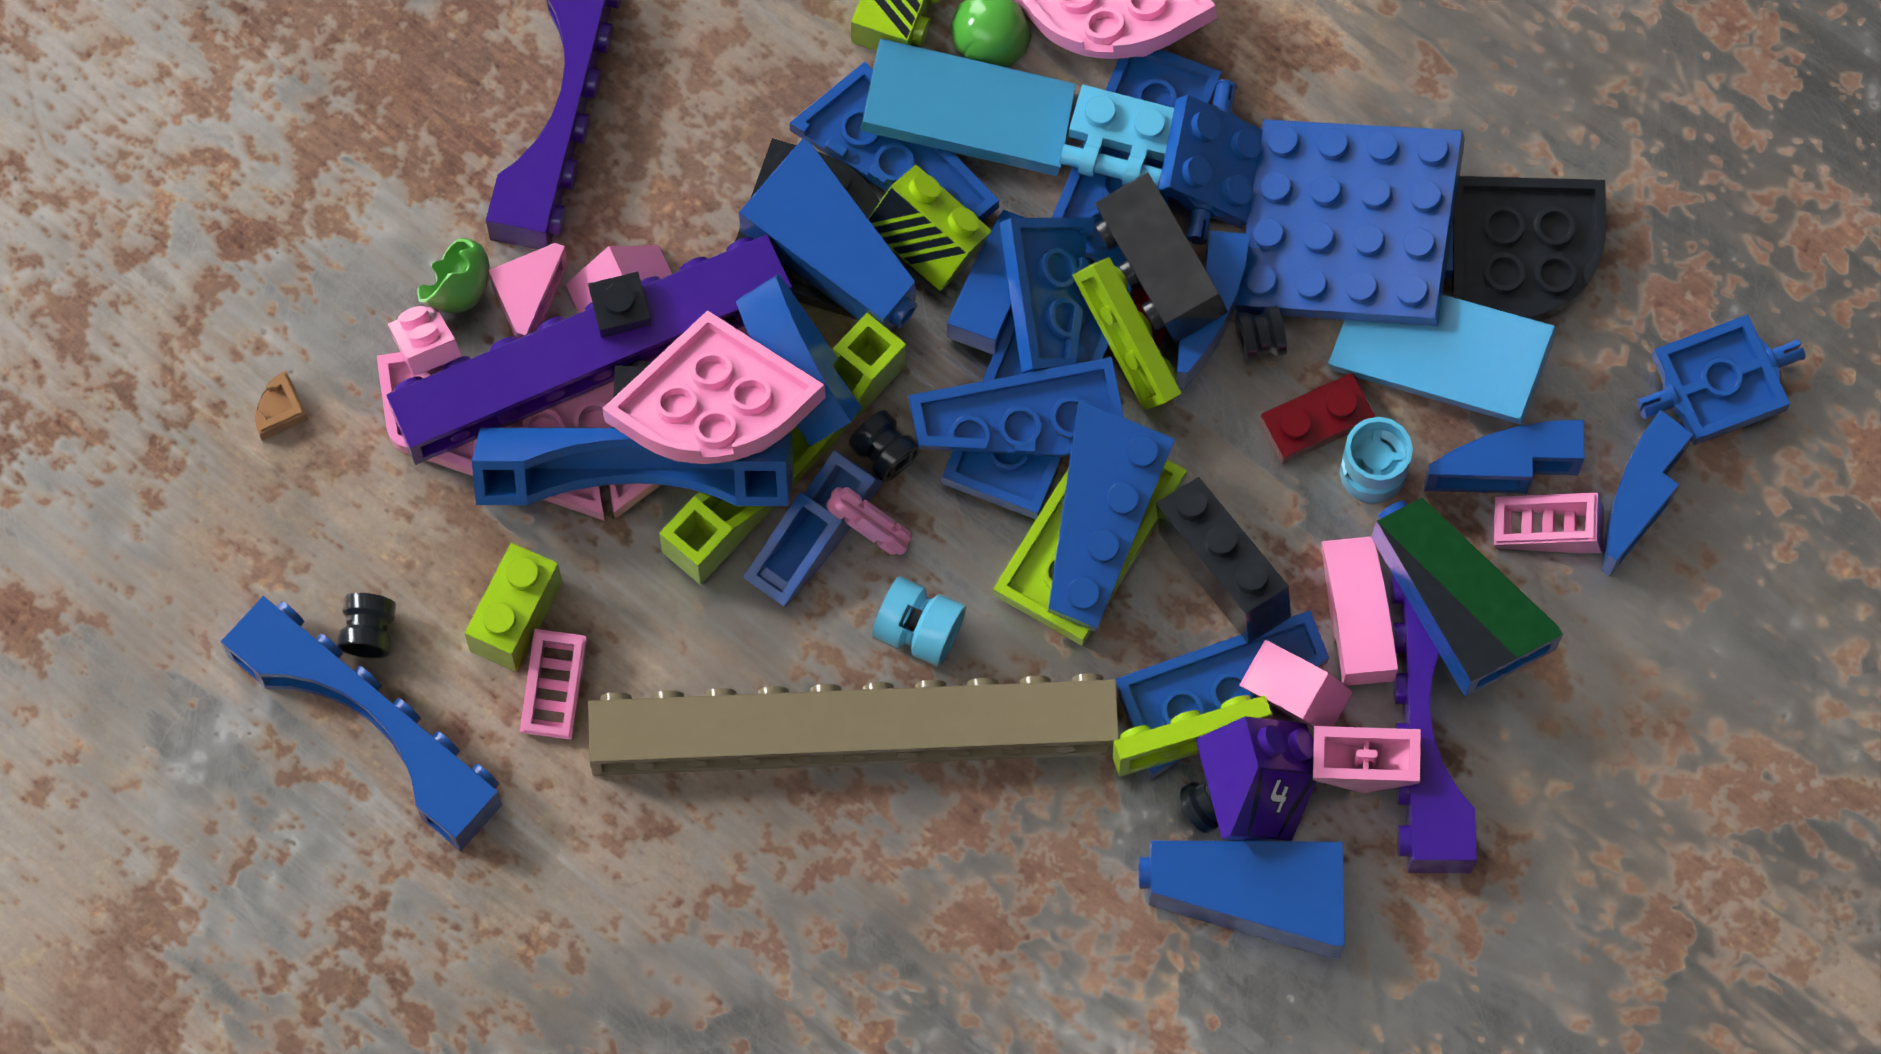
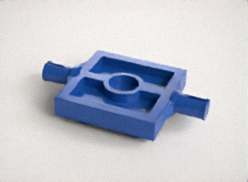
M1230 80L1216 81L1213 105H1209L1190 95L1180 97L1175 102L1158 190L1178 200L1189 210L1191 217L1186 238L1189 242L1192 241L1191 243L1196 245L1207 243L1210 219H1219L1237 228L1247 225L1257 159L1262 148L1261 138L1263 130L1241 120L1233 113L1232 106L1237 84H1231L1232 81Z
M1744 315L1654 349L1652 358L1663 380V390L1643 398H1638L1639 411L1642 410L1641 416L1644 419L1658 414L1660 409L1662 411L1672 409L1682 420L1684 427L1694 434L1691 442L1695 446L1787 411L1790 402L1780 383L1779 368L1804 360V348H1800L1801 342L1795 339L1790 343L1770 349L1758 336L1749 315Z

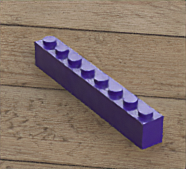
M767 234L757 239L753 237L741 238L730 244L726 252L709 259L707 257L691 259L684 263L678 272L661 279L654 276L642 280L641 284L650 315L651 326L601 338L591 302L586 306L585 311L569 318L564 316L551 318L543 322L537 328V331L519 339L516 336L503 338L490 347V351L474 358L469 356L457 358L445 364L442 371L424 379L420 376L408 378L400 382L393 392L386 394L387 400L413 462L417 465L476 440L480 428L507 427L614 381L615 366H627L634 361L653 362L707 310L736 329L745 326L736 301L777 274H780L791 292L792 286Z

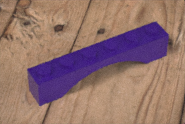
M546 0L549 15L560 34L564 48L565 65L561 91L552 116L536 141L518 160L497 174L485 220L490 240L542 249L551 245L553 235L561 236L566 219V206L561 205L565 189H573L578 171V160L573 159L577 143H585L589 129L590 115L584 113L588 98L596 99L600 87L601 69L596 68L599 54H607L611 44L613 25L607 22L611 8L619 9L622 0Z
M1392 574L1391 602L1392 604L1401 605V623H1393L1392 632L1396 654H1402V673L1396 674L1393 683L1394 704H1403L1404 723H1396L1395 729H1421L1420 783L1396 788L1397 805H1406V825H1398V856L1407 857L1408 873L1471 874L1477 861L1475 808L1457 788L1447 771L1433 735L1430 712L1431 683L1435 665L1440 654Z

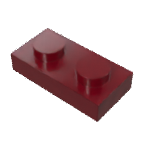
M1350 373L1261 413L1259 422L1281 464H1284L1348 435L1355 425L1365 419L1374 418L1375 415L1353 373Z

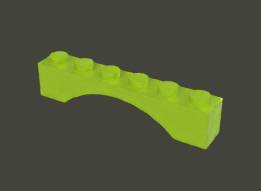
M868 312L832 349L837 356L833 367L862 408L852 422L812 446L808 444L797 426L791 430L794 468L792 487L906 366V344ZM699 492L659 533L662 553L697 583L702 585L775 506H735L718 497Z

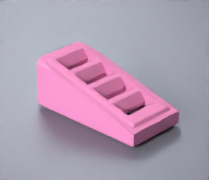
M1598 493L1495 497V549L1579 554L1603 553L1604 507ZM1512 511L1522 512L1521 533L1512 534ZM1534 513H1543L1542 532L1534 533ZM1555 514L1564 515V532H1555ZM1577 516H1586L1585 531H1577Z
M534 629L519 733L572 740L585 664L587 636ZM545 647L573 651L572 661L545 658ZM541 669L569 671V682L540 678ZM538 688L567 692L566 702L538 699ZM535 709L562 712L564 713L563 723L533 719Z

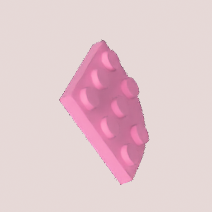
M1014 0L1033 24L1053 43L1076 54L1105 59L1148 56L1154 51L1175 43L1218 18L1216 6L1211 0Z
M707 310L604 406L602 411L606 423L653 453L677 462L712 464L734 461L765 451L794 429L826 398L823 383Z

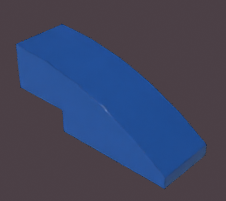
M1004 209L991 229V234L984 242L947 322V338L993 355L1012 312L999 223L1009 218H1025Z
M1209 231L1205 270L1218 290L1228 313L1178 341L1176 383L1180 390H1185L1204 368L1220 343L1230 322L1244 276L1250 234Z
M780 274L740 297L736 304L749 337L824 384L826 398L797 425L808 444L812 446L852 422L862 407L833 367L837 356Z
M1661 409L1645 430L1633 451L1609 511L1602 556V571L1609 577L1672 502L1679 486L1667 474L1686 452L1694 434Z
M1558 420L1521 425L1478 438L1452 450L1429 464L1424 479V491L1527 494L1533 474L1578 476L1585 459L1584 420Z
M833 450L806 492L800 491L742 578L782 606L787 607L823 565L851 528L845 523L844 518L840 520L829 512L827 502L831 498V492L837 487L842 489L849 487L861 496L862 501L866 499L870 502L883 484V481L844 453Z

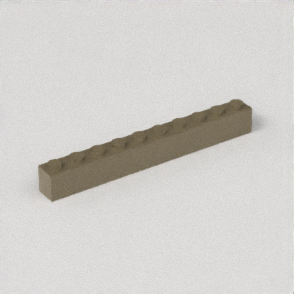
M1087 673L1076 675L1072 678V681L1051 682V678L1047 676H1028L1020 679V683L999 684V681L994 678H976L969 680L965 686H946V682L941 680H924L917 682L915 688H894V685L888 682H872L863 685V690H842L839 685L820 684L811 687L810 692L789 693L788 688L781 686L763 687L758 690V694L737 695V692L733 689L717 688L706 691L705 696L684 697V693L680 691L665 690L654 693L653 698L632 699V696L627 693H607L601 695L600 700L588 701L589 762L592 775L602 776L1113 755L1114 740L1119 739L1115 679L1103 680V676L1100 674Z

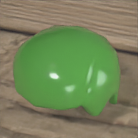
M965 0L958 5L950 25L954 47L965 58L996 64L1006 68L1012 66L1026 53L1032 36L1028 19L1023 9L1013 0Z
M458 238L447 248L441 260L432 262L431 268L436 275L435 284L430 286L423 284L417 289L419 303L452 314L468 311L482 299L487 288L490 264L486 251L480 243L472 239Z

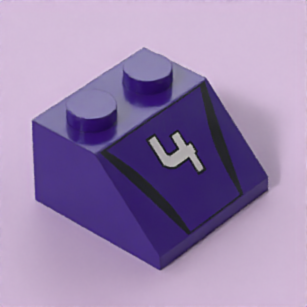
M1245 716L1196 738L1222 839L1239 841H1292L1317 782L1313 780L1314 739L1308 731L1307 724Z

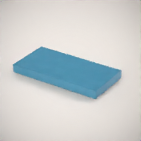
M880 38L860 131L1058 176L1061 168L1059 162L1066 140L1076 84Z
M1442 294L1438 326L1344 320L1328 366L1332 371L1346 375L1353 373L1356 378L1523 425L1557 330L1555 326Z

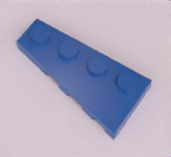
M865 61L789 123L791 132L802 139L804 138L829 156L845 163L859 175L886 192L892 184L914 165H917L926 174L932 176L941 187L964 207L975 213L980 221L983 222L999 208V199L953 152L860 131L873 69Z
M1311 610L1290 617L1249 644L1241 635L1116 678V690L1130 727L1148 725L1151 729L1170 724L1172 718L1187 711L1198 710L1201 714L1221 709V705L1225 701L1237 696L1249 695L1251 699L1257 698L1256 695L1239 685L1265 640L1319 668L1328 663L1329 655ZM1183 758L1148 768L1147 771L1151 780Z

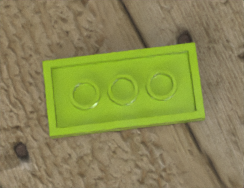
M1168 459L1108 603L1158 524L1156 503L1178 490L1186 478L1187 470ZM1067 469L994 586L993 596L1083 646L1092 630L1047 612L1068 476Z

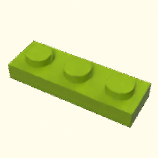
M1110 257L1074 273L1072 276L1143 410L1164 404L1182 394L1176 383V373L1173 366L1166 358L1162 357L1152 338V328L1148 319L1137 310L1128 293L1126 277L1119 268L1114 266Z
M1249 695L1237 696L1225 701L1221 705V709L1201 714L1198 710L1187 711L1171 719L1170 724L1151 729L1148 725H1141L1123 732L1120 735V739L1114 740L1113 760L1119 777L1198 754L1196 738L1242 717L1271 719L1272 713L1266 696L1251 699Z

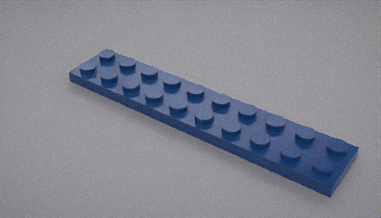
M1160 49L1145 57L1119 58L1106 91L1172 108L1175 107L1176 99L1185 95H1190L1210 105L1215 94L1216 81L1221 80L1222 71ZM1085 141L1083 142L1081 148H1084V146H1085V144H1086ZM1102 146V154L1128 160L1130 156L1128 152ZM1146 157L1145 165L1162 169L1163 161ZM1073 167L1052 218L1095 217L1093 235L1087 237L1085 259L1090 260L1089 265L1110 257L1114 266L1119 268L1118 264L1126 259L1119 247L1109 251L1095 224L1103 219L1095 202L1123 187L1122 180L1094 173L1093 177L1078 174V168ZM1161 193L1166 204L1169 205L1171 197ZM1128 284V293L1130 295L1132 289ZM1080 291L1079 305L1083 309L1076 364L1104 359L1110 347ZM1013 312L1010 314L983 381L1024 374L1021 373ZM953 451L942 475V484L1037 519L1064 457Z

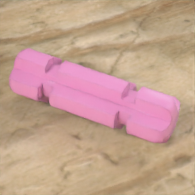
M837 487L831 492V498L827 502V508L830 513L840 520L844 518L847 525L873 543L877 541L878 546L890 555L896 553L902 555L908 550V544L912 540V535L907 528L899 523L895 524V521L866 499L862 501L861 496L849 487L843 489Z

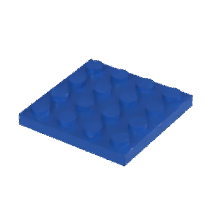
M1263 119L1262 148L1257 159L1252 187L1253 195L1250 200L1245 234H1250L1243 280L1235 303L1237 313L1261 314L1266 307L1277 305L1281 316L1438 326L1465 142L1463 131Z

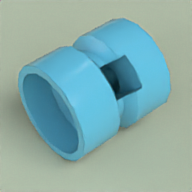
M1383 417L1368 418L1354 426L1347 437L1339 471L1342 485L1351 496L1361 502L1376 504L1386 502L1399 493L1404 486L1413 452L1411 438L1404 427L1392 419Z
M899 576L892 584L881 605L873 626L872 638L896 649L909 645L911 646L912 656L940 667L953 646L967 608L966 605L942 594L929 598L927 597L926 587ZM915 608L923 611L915 631L908 629L907 626Z

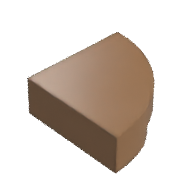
M286 370L269 381L258 403L255 423L261 441L308 420L307 414Z

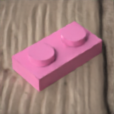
M425 306L413 307L401 313L398 320L388 324L393 339L413 376L462 357L454 336L437 309L426 308Z

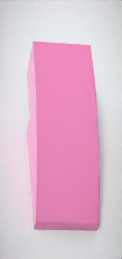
M1371 537L1322 541L1321 547L1334 643H1337L1342 684L1352 686L1394 682L1398 666L1386 591L1374 541Z

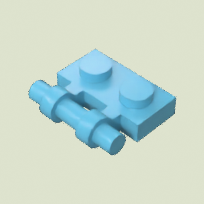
M1082 84L1069 127L1068 137L1085 141L1086 144L1084 148L1064 144L1059 163L1078 168V174L1093 177L1094 173L1121 179L1124 186L1149 173L1158 188L1162 169L1145 165L1147 157L1164 162L1174 108ZM1102 146L1128 152L1130 156L1128 160L1102 154Z

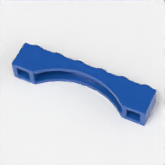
M480 428L472 457L476 505H530L545 498L577 489L612 484L640 483L692 489L718 497L735 506H789L794 474L791 431L761 453L729 462L697 464L677 462L653 453L615 428Z
M262 596L221 640L227 656L266 689H292L321 695L349 707L371 722L392 743L406 765L412 780L415 804L421 819L461 852L502 806L499 793L496 790L499 782L481 765L476 763L470 768L456 757L460 752L459 748L444 734L436 731L431 736L417 724L421 720L420 716L400 698H397L393 703L390 702L379 692V689L382 687L380 682L365 668L358 666L353 671L339 658L343 655V652L328 637L320 633L314 638L301 627L305 621L287 603L281 601L275 606L265 596Z

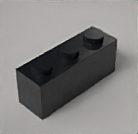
M1149 173L1142 175L1095 202L1103 219L1096 223L1095 226L1109 251L1119 247L1126 260L1118 264L1126 277L1132 291L1142 287L1149 298V301L1141 306L1156 332L1165 327L1173 342L1176 343L1228 313L1218 290Z
M1200 477L1195 478L1156 503L1160 536L1248 644L1291 617L1288 584Z

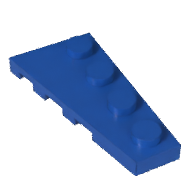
M1112 357L917 393L908 397L918 449L1070 457L1079 399L1124 418Z
M1080 399L1076 411L1047 612L1096 632L1175 439Z

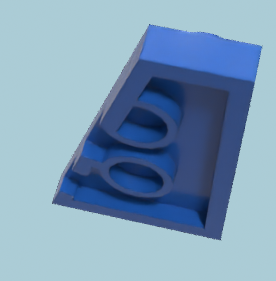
M1095 217L1009 218L999 223L1021 373L1076 364L1083 309L1079 305L1080 289L1072 275L1089 266L1090 260L1085 259L1087 237L1093 235Z

